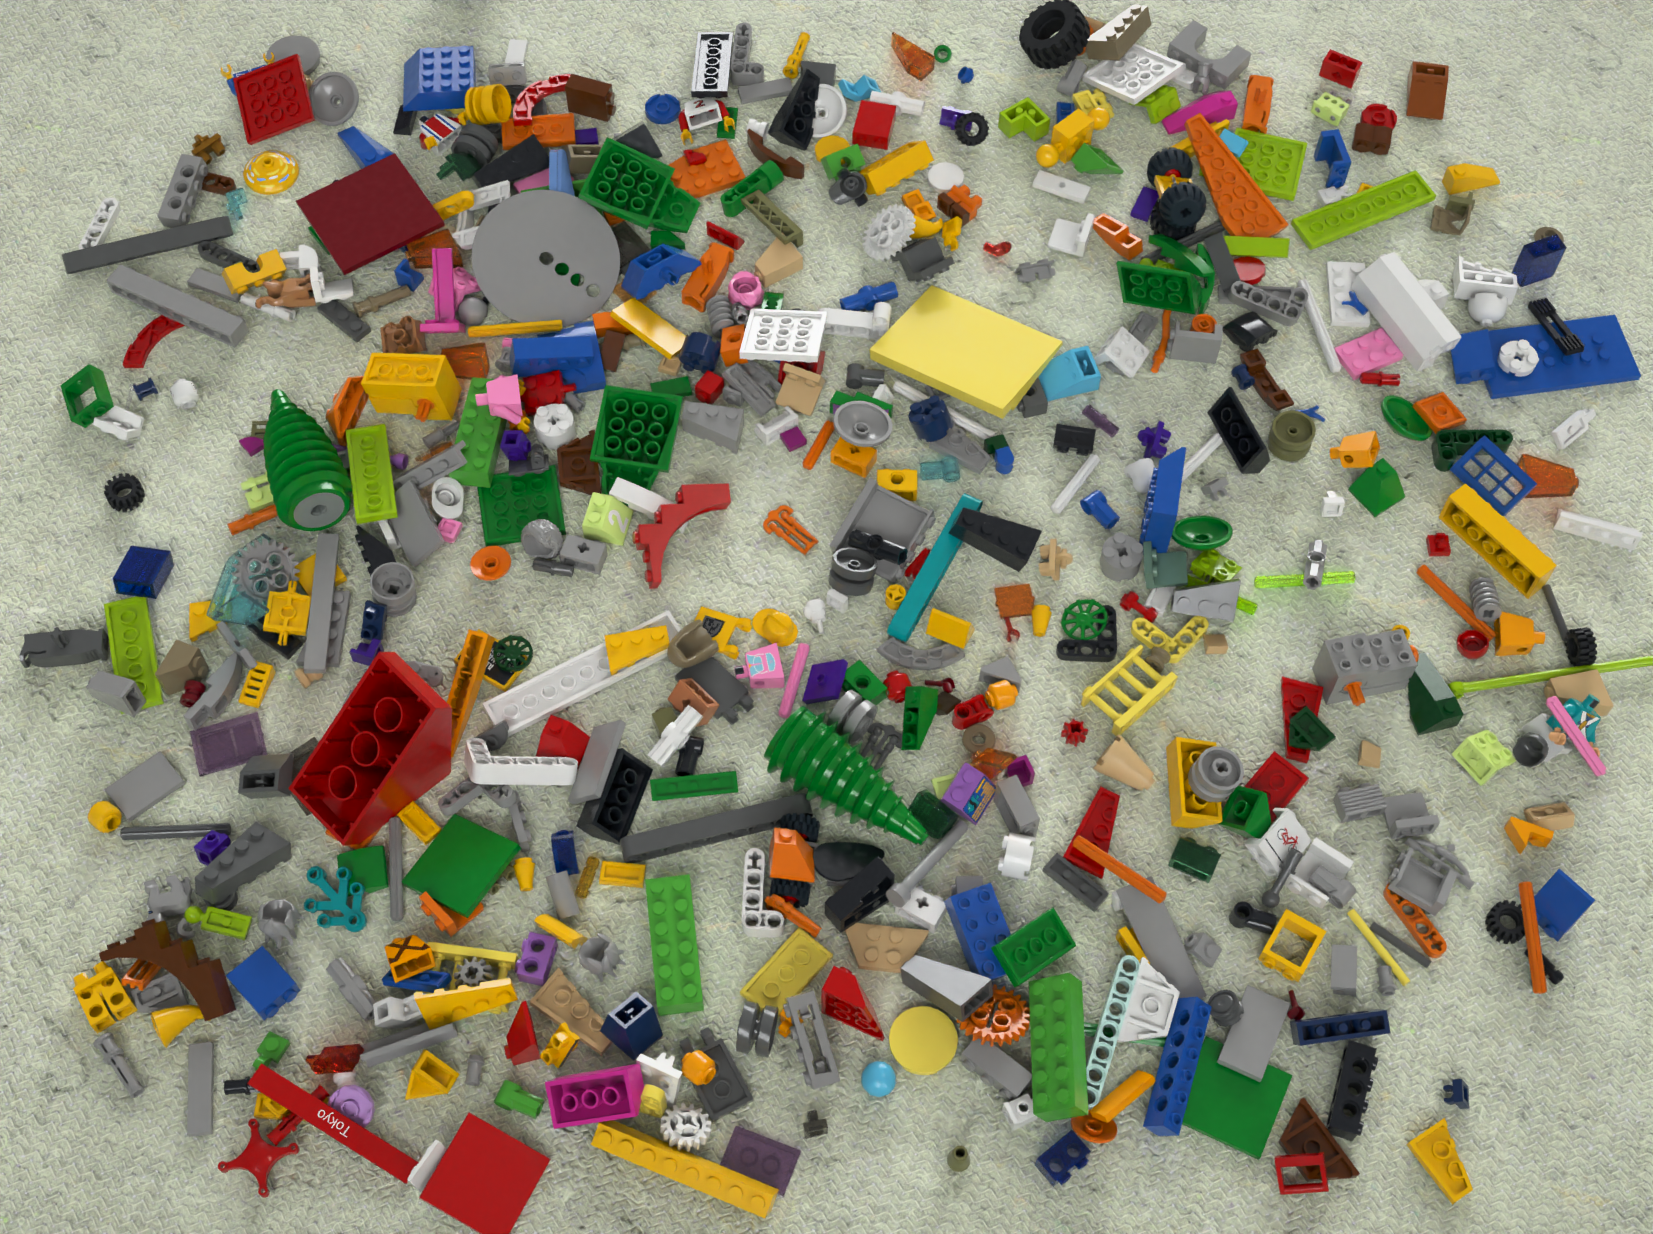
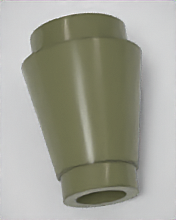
M964 1146L955 1147L947 1156V1164L953 1171L962 1172L970 1165V1156Z

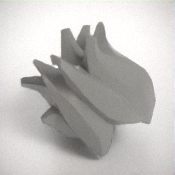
M276 899L268 901L264 905L261 904L257 915V926L265 933V943H268L272 938L276 942L277 949H280L282 939L286 937L289 943L293 945L291 935L294 939L297 938L294 927L295 924L300 923L297 919H301L302 915L293 904L286 900Z
M600 933L583 943L578 952L579 963L586 970H589L591 974L597 975L600 982H603V972L617 977L613 972V969H617L615 965H626L619 957L624 951L618 950L610 937Z

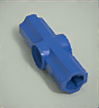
M892 281L874 288L870 285L864 286L858 293L840 299L841 309L851 311L865 309L872 311L876 303L897 298V287Z

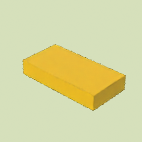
M414 801L396 814L402 823L425 846L437 837L442 830Z
M602 861L599 884L643 888L646 865Z

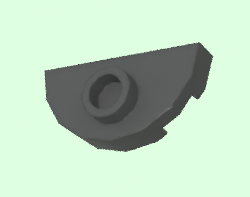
M503 720L474 738L483 739L489 751L500 749L508 739L509 726L506 720Z

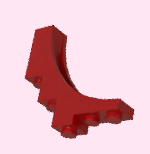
M729 483L681 485L675 494L676 504H660L657 511L654 512L655 524H639L636 530L633 531L632 540L636 544L637 550H645L643 551V562L647 565L645 581L649 583V589H657L661 584L663 555L672 535L684 523L698 515L727 509L731 503Z

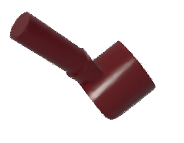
M945 678L942 681L925 680V685L942 687L943 691L951 693L955 688L951 678Z
M1290 990L1288 993L1292 1009L1287 1012V1015L1291 1020H1301L1305 1015V1011L1298 1005L1294 991Z

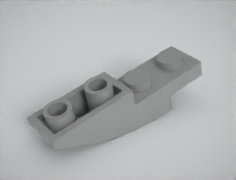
M234 652L229 658L225 659L218 670L210 675L206 681L209 689L201 695V698L184 715L189 728L196 731L209 716L217 719L230 703L242 673V663L237 653Z

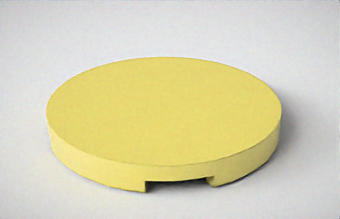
M927 1006L910 1008L901 1013L891 1026L889 1033L890 1052L903 1069L917 1075L935 1074L953 1060L957 1050L958 1036L956 1028L950 1018L938 1009Z

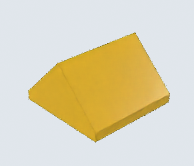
M932 608L925 634L964 649L975 628L970 622Z

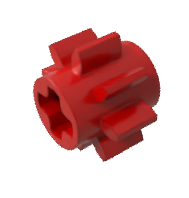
M1072 719V722L1069 724L1064 723L1061 737L1066 738L1065 744L1070 743L1077 747L1079 742L1085 743L1088 729L1083 727V721L1079 722Z

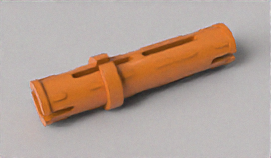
M273 504L250 515L245 514L243 518L228 523L227 526L232 536L247 529H254V526L278 516L276 506Z

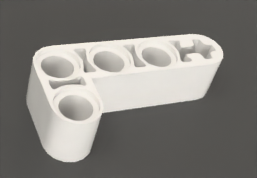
M886 302L876 303L873 313L832 308H820L817 311L827 312L824 334L880 339L890 328L891 306Z
M751 848L745 855L742 929L744 934L750 937H779L784 932L783 915L779 911L763 910L765 855L759 848ZM753 860H757V869L753 868ZM757 879L759 883L753 885L749 881ZM750 900H756L758 901V904L749 905L748 902ZM752 920L757 922L755 926L747 925V922ZM776 921L780 924L777 927H771L769 923Z

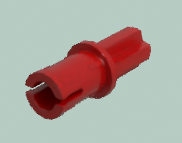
M1379 371V373L1363 372L1360 375L1361 384L1378 385V387L1382 385L1399 386L1400 380L1397 379L1400 378V374H1384L1382 371Z

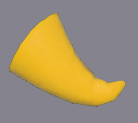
M914 215L916 227L912 230L915 233L909 237L911 239H921L938 233L943 227V219L940 218L937 222L932 223Z
M180 1005L151 1012L154 1029L166 1048L184 1028L196 1021V1019H204L198 1005Z

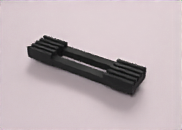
M1547 298L1538 299L1537 302L1534 300L1533 303L1532 301L1529 302L1528 308L1565 356L1583 352L1585 345L1576 334L1569 330ZM1546 317H1550L1552 319V321L1556 324L1559 330L1563 333V337H1561L1557 333V331L1550 324Z

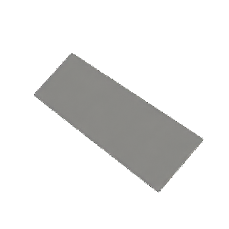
M1152 876L1145 878L1156 885ZM1132 885L1116 890L1150 965L1180 992L1179 998L1198 997L1201 999L1206 997V993L1164 901L1157 903Z

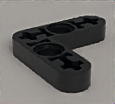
M1103 605L1109 616L1104 630L1111 631V637H1104L1102 634H1099L1097 640H1061L1056 648L1057 657L1064 661H1113L1117 653L1115 609L1112 606ZM1103 613L1097 614L1096 618L1104 619ZM1096 623L1097 631L1101 629L1103 624ZM1063 647H1067L1068 653H1064ZM1075 647H1078V648H1077V654H1074V652H1075L1074 648H1075ZM1089 647L1092 653L1085 655L1081 652V648ZM1105 649L1109 650V655L1106 654Z

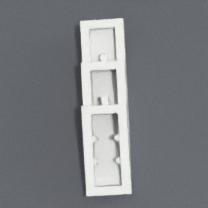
M617 477L609 492V495L621 502L627 503L629 508L647 514V518L654 520V512L657 511L660 504H675L652 491ZM689 521L684 523L678 530L684 532Z

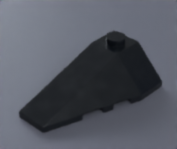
M804 69L774 117L768 134L780 143L804 151L807 150L813 136L814 128H812V123L816 115L814 107L815 101L818 99L820 78L809 69Z

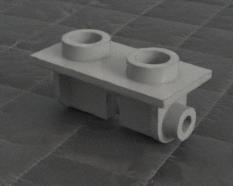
M1042 259L1035 264H1030V262L1020 264L1015 270V274L1020 273L1017 275L1018 282L1035 281V274H1038L1039 280L1052 278L1056 274L1055 269L1051 268L1055 261Z

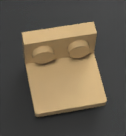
M785 363L783 371L786 377L776 399V404L782 407L789 406L793 411L812 416L825 383L824 378L819 374Z

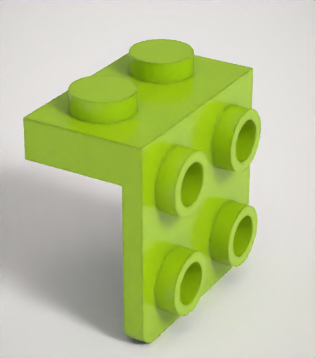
M1162 85L1135 104L1136 106L1147 108L1152 124H1157L1181 107L1176 87Z

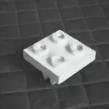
M663 1052L654 1060L640 1053L636 1064L640 1063L644 1086L649 1084L662 1089L665 1092L667 1106L672 1108L677 1102L683 1073L672 1068L675 1057L671 1056L669 1059H666L667 1054Z

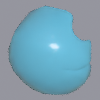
M875 1061L869 1063L861 1074L862 1086L871 1096H886L895 1087V1072L886 1062Z

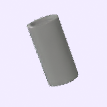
M567 870L547 876L546 881L558 920L579 914L580 911Z

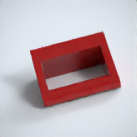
M1324 1152L1275 1156L1280 1195L1329 1192ZM1320 1166L1322 1182L1284 1184L1282 1167Z

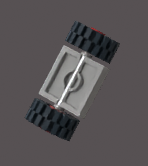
M788 813L781 817L780 828L796 830L813 849V853L819 846L818 843H814L818 840L819 820L816 821L815 817L811 818L810 815L804 816L802 813L800 815ZM769 874V879H772L769 896L772 894L781 896L785 899V902H790L795 908L808 905L810 889L814 883L773 878Z

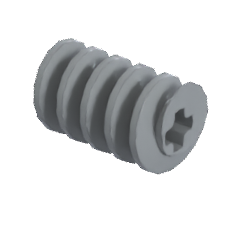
M717 295L709 299L706 303V309L712 334L716 338L721 339L722 328L735 326L729 299L724 295Z
M1481 577L1472 581L1469 586V593L1476 618L1484 622L1498 619L1502 614L1493 580Z

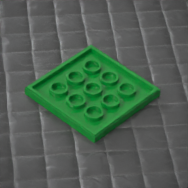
M550 465L549 470H545L543 473L535 474L531 472L520 477L509 476V472L494 474L490 488L477 487L486 547L521 542V531L529 522L538 519L549 520L559 528L561 535H566L555 465Z
M454 814L404 877L402 884L421 895L426 891L438 904L468 918L521 847L519 844Z
M1206 1036L1200 1051L1182 1125L1259 1160L1293 1075L1268 1064L1261 1082L1251 1079L1218 1064L1217 1060L1224 1044Z

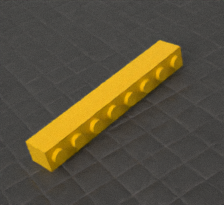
M614 1120L599 1122L591 1143L594 1147L762 1218H766L772 1211L779 1189L681 1149L678 1151L676 1146L670 1147L667 1142Z

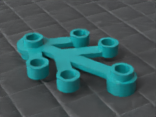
M318 866L311 867L307 872V880L314 885H318L331 901H317L309 898L304 902V909L310 913L340 910L345 916L331 917L327 914L319 915L317 924L322 928L345 926L351 932H359L364 929L367 923L366 915L361 911L362 896L365 892L364 885L359 882L351 884L350 893L354 895L351 909L347 905L349 880L352 876L351 870L346 867H340L337 870L336 876L340 879L339 891L337 893L327 882L326 871ZM317 871V876L312 878L313 873ZM346 871V876L342 878V872ZM360 886L359 892L355 893V888ZM314 902V907L309 909L310 903ZM327 917V923L323 925L322 921ZM357 917V922L352 924L353 918Z

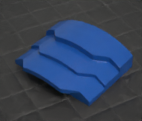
M593 321L577 323L571 328L537 335V338L591 336L594 356L592 365L585 368L561 371L564 385L575 383L577 390L573 391L574 394L605 388L606 379Z

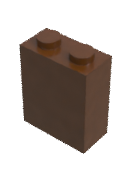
M571 74L565 85L568 112L608 122L616 112V105H614L615 93L612 90V84Z

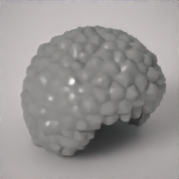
M538 519L531 521L521 531L522 546L529 556L552 559L560 554L564 540L562 539L561 532H559V528L549 520Z

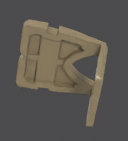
M1435 205L1430 229L1436 232L1441 231L1444 234L1461 235L1470 222L1472 205H1468L1462 215ZM1465 219L1460 230L1452 224L1454 221H1463Z

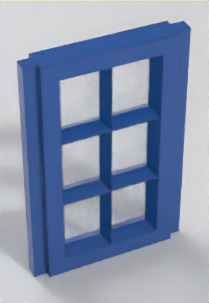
M1485 435L1449 469L1464 484L1466 483L1470 488L1474 489L1483 500L1490 503L1492 508L1502 516H1506L1537 485L1530 476Z

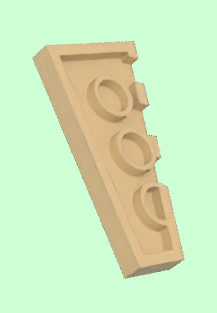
M558 967L530 1000V1005L559 1026L566 1022L570 1031L580 1037V1041L602 1056L613 1043L600 1032L604 1020L599 1014H596L588 1001L579 994L576 987L571 981H568Z

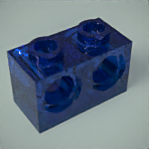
M1071 1130L1036 1159L1035 1166L1053 1187L1058 1183L1063 1185L1072 1177L1070 1173L1074 1169L1081 1170L1088 1164L1089 1160L1087 1158L1091 1151L1076 1133ZM1070 1148L1076 1149L1079 1156L1071 1157L1067 1150ZM1057 1163L1060 1165L1061 1171L1054 1172L1050 1169L1049 1165Z

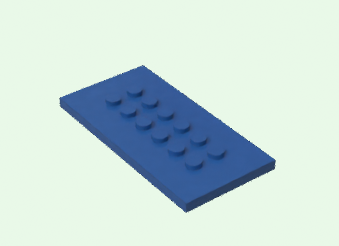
M1616 315L1563 321L1569 330L1576 334L1585 345L1583 352L1565 356L1541 324L1488 331L1496 378L1484 380L1491 399L1639 380L1641 374ZM1554 322L1550 323L1557 333L1563 337V333ZM1523 339L1528 341L1530 346L1535 349L1539 361L1531 374L1518 377L1515 376L1516 373L1510 371L1506 373L1503 371L1497 359L1499 351L1505 343ZM1514 357V359H1519V361H1521L1520 357Z

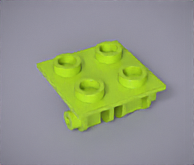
M1214 549L1203 551L1191 563L1192 566L1190 567L1192 574L1199 578L1203 577V581L1210 576L1208 584L1212 581L1214 583L1232 580L1242 569L1235 561L1227 559Z

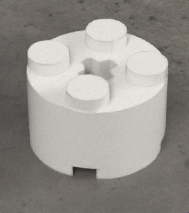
M549 404L537 409L534 417V426L537 440L540 444L542 443L548 449L557 450L575 438L574 419L567 405Z
M1012 832L1009 833V836L1004 835L1002 849H1006L1005 858L1000 857L998 871H1002L1001 876L1028 880V876H1024V872H1029L1034 850V847L1030 846V842H1035L1036 837Z

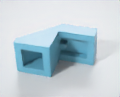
M865 75L855 84L844 79L838 83L843 96L855 102L870 98L872 91L881 92L876 80Z

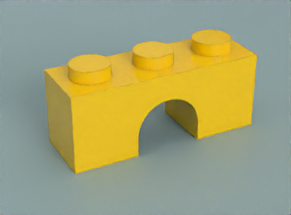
M277 249L258 256L256 261L260 268L259 272L252 273L247 271L242 262L224 268L222 276L231 294H243L250 287L255 286L258 288L263 286L265 281L283 278L286 267Z

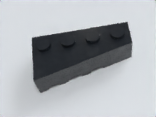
M963 507L955 518L949 534L1020 572L1028 563L1042 531Z

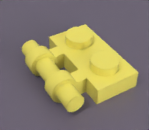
M1096 88L1093 91L1094 94H1091L1088 89L1072 95V100L1077 109L1079 108L1088 115L1089 111L1095 107H1102L1108 111L1110 118L1114 117L1113 108L1110 103H1107L1106 96L1100 89Z

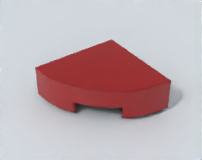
M683 150L684 157L689 166H697L707 161L703 153Z

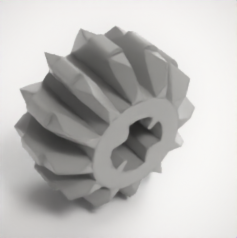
M475 956L471 962L464 958V966L457 964L456 968L459 972L453 975L454 979H456V988L461 985L476 987L481 982L493 980V975L490 973L492 971L491 966L486 965L484 959L478 962ZM473 974L476 975V978L474 979L471 978V975Z

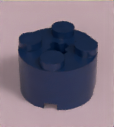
M692 332L690 336L687 334L679 354V360L683 364V368L687 371L700 370L703 374L707 370L713 372L721 354V343L719 341L713 342L711 340L712 337L704 333Z
M931 396L929 399L915 402L910 406L909 421L919 440L925 439L926 442L940 440L947 435L946 431L949 428H953V419L945 402L939 396Z

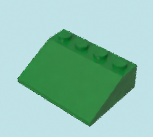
M1117 261L1123 303L1196 314L1203 297L1201 284L1192 273Z

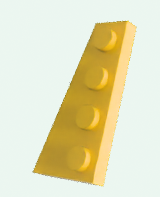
M510 978L481 982L476 987L461 985L458 986L457 990L444 991V988L434 990V993L431 994L414 993V999L429 1030L518 1000Z

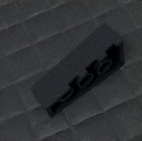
M533 134L475 172L471 178L478 188L506 180L509 182L516 181L548 169L549 156Z

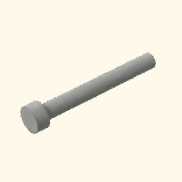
M958 821L901 883H894L886 891V897L890 903L896 907H903L910 900V892L966 833L968 826L965 822Z

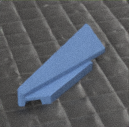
M563 149L551 150L549 152V190L575 196L566 151Z

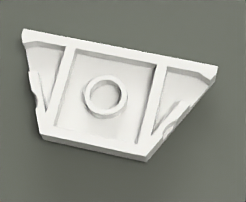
M1144 957L1140 959V969L1117 1040L1119 1043L1166 1037L1180 992L1172 984H1169L1166 978L1160 972H1157Z

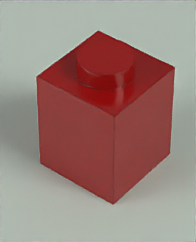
M707 370L695 385L696 398L703 403L713 405L723 393L724 378Z

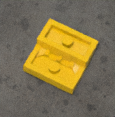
M549 914L539 915L534 920L540 928L573 949H576L578 944L582 946L588 940V938Z

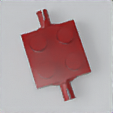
M560 370L523 378V386L526 390L523 395H520L521 403H525L526 415L533 416L541 406L564 404L566 393L576 391L577 387L575 383L564 385L562 372Z

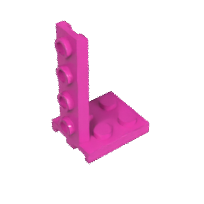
M452 248L432 249L435 320H425V324H420V332L426 334L466 333L465 325L455 319Z

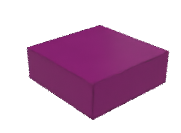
M797 426L780 434V439L789 452L807 444L806 438Z

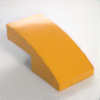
M919 189L902 195L901 199L904 205L914 215L927 221L936 218V214L929 201L924 200Z

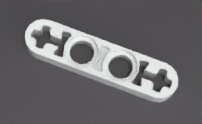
M106 198L102 201L79 244V250L104 243L120 212L119 203L115 198ZM101 219H108L105 223H99ZM94 233H101L98 237H91Z

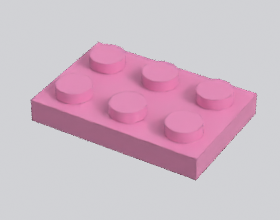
M1379 328L1334 348L1339 362L1353 380L1360 378L1363 372L1372 373L1403 358V353L1383 328Z

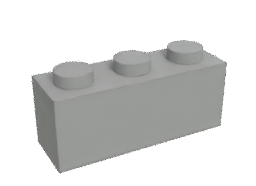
M978 1038L975 1041H971L962 1052V1065L968 1071H975L980 1075V1079L987 1086H994L999 1090L1001 1097L1007 1101L1021 1097L1032 1083V1074L997 1046L993 1045L991 1047L988 1041L981 1045V1039Z

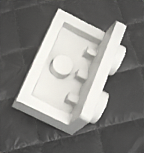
M114 405L113 408L107 411V415L95 417L93 425L99 427L102 432L117 435L118 439L129 440V438L140 436L144 418Z

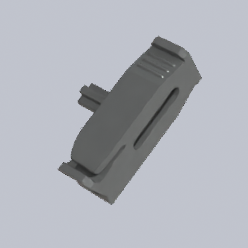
M56 627L51 632L24 634L25 642L19 655L20 662L24 668H29L31 663L37 667H58L86 664L100 659L104 661L108 659L109 639L104 628L98 631L85 629L61 631L59 627Z

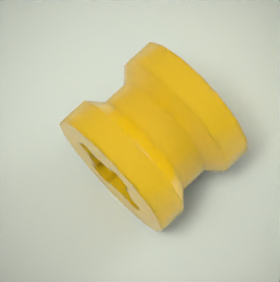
M893 584L886 589L885 603L887 607L892 610H898L906 596L903 586Z

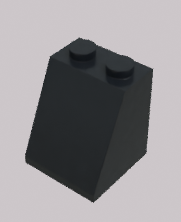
M643 121L613 138V140L651 158L663 156Z

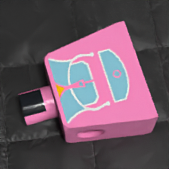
M777 643L747 652L745 654L746 665L734 667L736 679L748 677L751 688L784 687V674Z

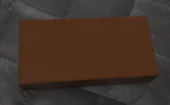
M606 330L600 353L603 369L612 372L617 371L626 337L625 334Z

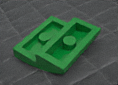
M384 846L360 848L337 855L338 869L346 867L352 872L349 880L348 897L352 896L350 886L354 882L363 884L365 892L369 894L389 887ZM346 871L342 872V878L346 876ZM360 886L355 888V893L359 892Z

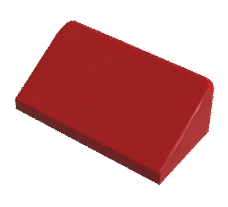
M709 221L706 222L708 236L736 250H739L744 244L745 240Z

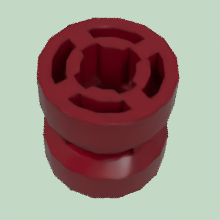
M186 681L184 685L185 692L181 695L179 702L185 707H192L206 691V686L198 681Z

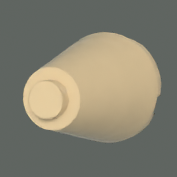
M1118 734L1114 738L1113 744L1106 748L1093 769L1140 791L1144 788L1148 790L1155 781L1152 778L1154 773L1124 738Z

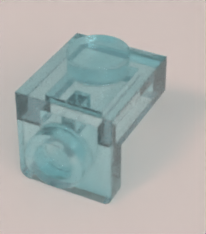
M239 188L225 193L228 200L226 207L229 214H233L236 221L244 219L239 205L248 202L244 189Z

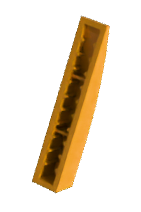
M470 629L466 636L447 703L452 707L451 757L456 752L472 712L495 639L489 634Z

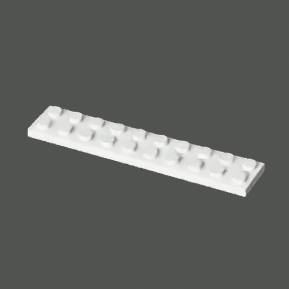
M668 610L628 631L666 625L670 643L681 629ZM604 642L482 704L494 726L506 720L509 726V737L667 657L668 648L649 658L644 657L636 661L634 665L626 666L611 676L606 643Z

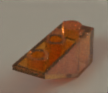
M894 32L892 33L891 47L909 75L922 81L934 70L935 56L921 49L916 44L909 42L904 37Z

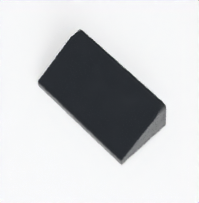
M403 104L400 105L393 134L411 136L417 111H403Z

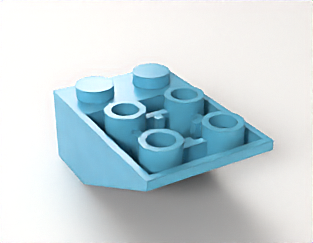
M1089 346L1068 350L1051 359L1038 378L1047 401L1098 390L1101 374Z

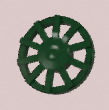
M509 635L498 641L493 650V657L496 665L502 670L517 672L530 664L533 658V649L530 642L522 636ZM509 641L510 646H507L505 643ZM521 642L525 643L524 645L519 647V644ZM527 647L529 648V652L521 651ZM497 653L505 654L497 658ZM522 655H529L527 660L522 658ZM506 658L504 665L499 662ZM519 661H521V662L523 663L522 665H519V666H517V664H516V663L519 662ZM510 662L513 663L514 667H507Z

